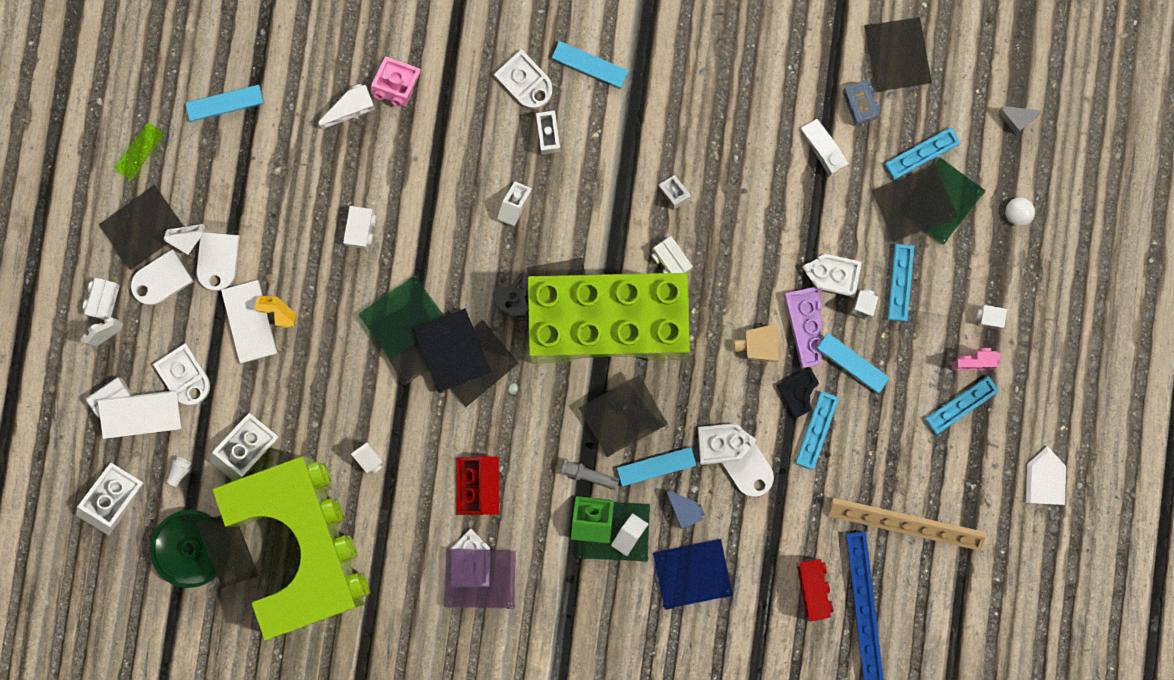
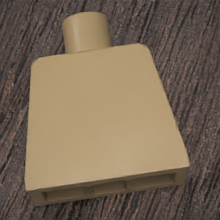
M776 324L745 331V340H734L735 352L746 351V359L778 362Z

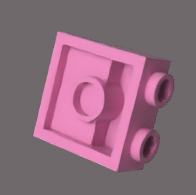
M385 56L371 85V94L377 100H390L394 106H407L421 69Z
M980 348L971 356H960V358H957L956 361L952 362V370H992L997 367V364H1000V353L991 351V348Z

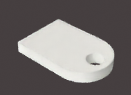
M522 49L494 74V77L526 108H541L551 99L552 84L550 79ZM537 92H543L545 99L537 101L534 96Z
M203 233L200 237L197 277L205 288L212 291H221L230 287L234 282L238 261L239 235ZM218 276L221 280L220 284L214 287L211 285V279Z
M172 249L140 269L132 279L131 290L134 297L141 303L157 305L194 281L176 252ZM141 286H146L148 289L145 296L138 294Z
M186 343L153 364L170 391H177V398L180 403L196 405L202 402L209 394V378ZM195 388L200 390V397L197 399L191 397V391Z
M756 444L749 449L740 461L722 463L737 488L747 496L756 497L763 495L773 484V471ZM756 480L764 482L765 487L762 491H757L754 488Z

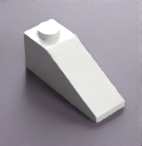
M358 84L351 87V90L347 91L319 121L320 127L325 129L375 110L366 85Z
M818 119L801 128L829 177L847 167L848 162L841 150Z

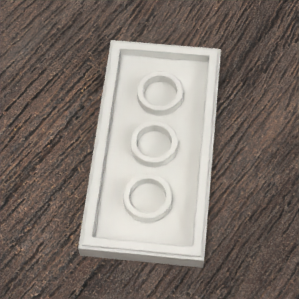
M259 280L221 290L240 364L278 354L268 313L255 311L257 297L263 296Z
M177 391L98 400L103 439L181 429Z

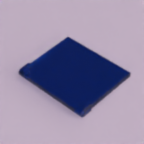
M721 539L653 553L665 610L733 596Z

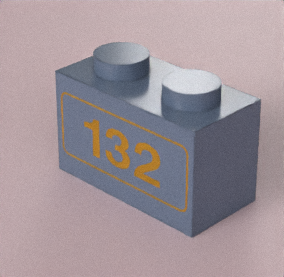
M864 80L844 88L842 92L855 127L878 118L880 107L873 100L872 95H874L871 84L868 85L867 81Z

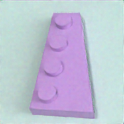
M816 287L783 294L801 369L821 364V352L816 348L821 342L822 290Z

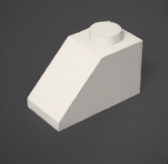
M514 181L502 202L497 219L515 226L523 212L532 188Z
M868 289L860 290L850 314L866 320L873 317L878 296L874 295L875 292Z
M365 443L351 453L367 474L371 472L373 475L383 468L381 465L385 463L370 443Z

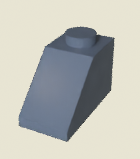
M672 491L667 492L681 529L703 520L702 516L705 513L701 504L697 505L695 501Z

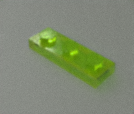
M147 122L115 169L132 180L164 136V133Z

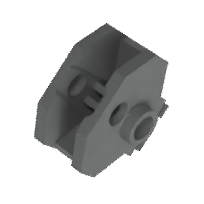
M522 273L518 275L514 283L510 284L509 287H498L492 294L496 307L512 318L526 317L529 312L526 302L528 282L523 291L517 288L524 278ZM511 303L512 306L510 308H506V304Z

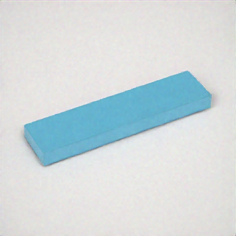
M559 41L552 56L554 61L619 89L622 88L629 72L624 68Z
M260 85L186 102L190 122L263 105L264 101Z
M952 127L884 165L895 181L961 143Z
M895 244L887 320L907 322L915 246Z
M826 333L816 348L877 394L881 392L889 380L887 375L829 333Z
M986 376L927 417L925 421L934 434L937 435L998 393L999 390L991 378Z
M820 392L795 464L814 470L839 397Z
M689 447L618 467L617 470L623 487L694 467L696 462L692 448Z

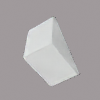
M675 175L658 184L673 210L690 201V193Z
M199 224L168 229L164 235V240L189 255L202 236L205 225Z
M632 513L611 546L628 556L648 526V523Z

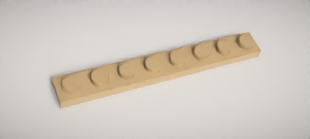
M833 498L829 510V517L981 551L986 538V532L837 498Z

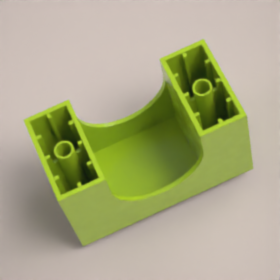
M688 273L528 276L530 358L533 364L571 363V360L593 357L648 358V361L686 360L690 353Z
M303 456L212 489L225 527H242L258 520L272 517L286 524L293 531L299 542L301 561L293 581L282 591L251 602L264 640L284 635L365 605L363 597L371 594L364 573L354 574L350 563L351 559L358 557L354 542L350 535L341 536L337 523L345 521L338 499H328L324 489L325 486L332 484L327 466L324 462H315L314 459Z

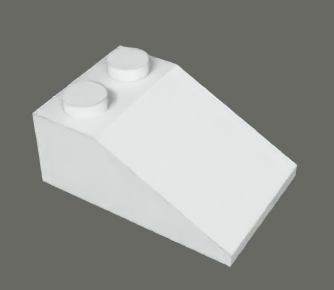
M248 413L212 452L209 461L233 481L242 479L252 471L279 437Z
M110 463L77 506L76 516L109 536L130 506L143 482Z

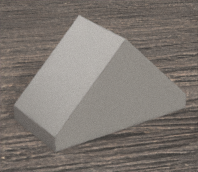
M1002 106L999 110V115L1015 134L1041 114V110Z

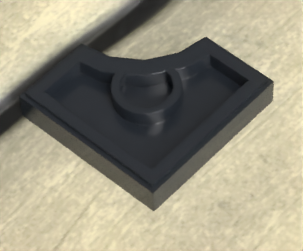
M811 367L776 385L794 419L812 410L810 395L813 389L819 385V382Z

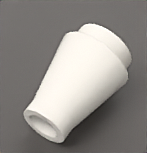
M177 457L176 460H173L167 483L177 487L191 469V463L182 457Z

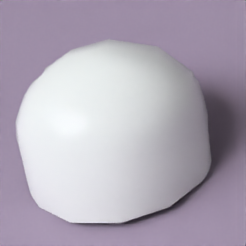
M1022 197L1015 198L1007 204L1005 215L1007 220L1013 225L1025 226L1029 225L1035 218V208L1028 199Z

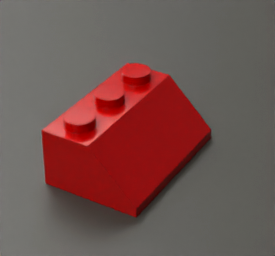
M456 457V515H499V457Z
M821 559L796 562L806 620L812 622L830 618L831 613H833L832 601H828L827 593H830L828 581L825 582L824 574H827L825 562H822Z

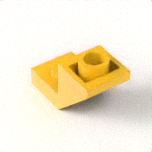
M257 297L255 311H261L262 313L274 312L275 326L288 328L295 325L297 314L278 297Z

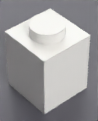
M983 305L981 309L977 310L976 314L978 326L998 330L1003 329L1007 309Z

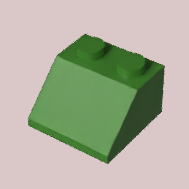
M576 496L571 540L610 543L614 500Z

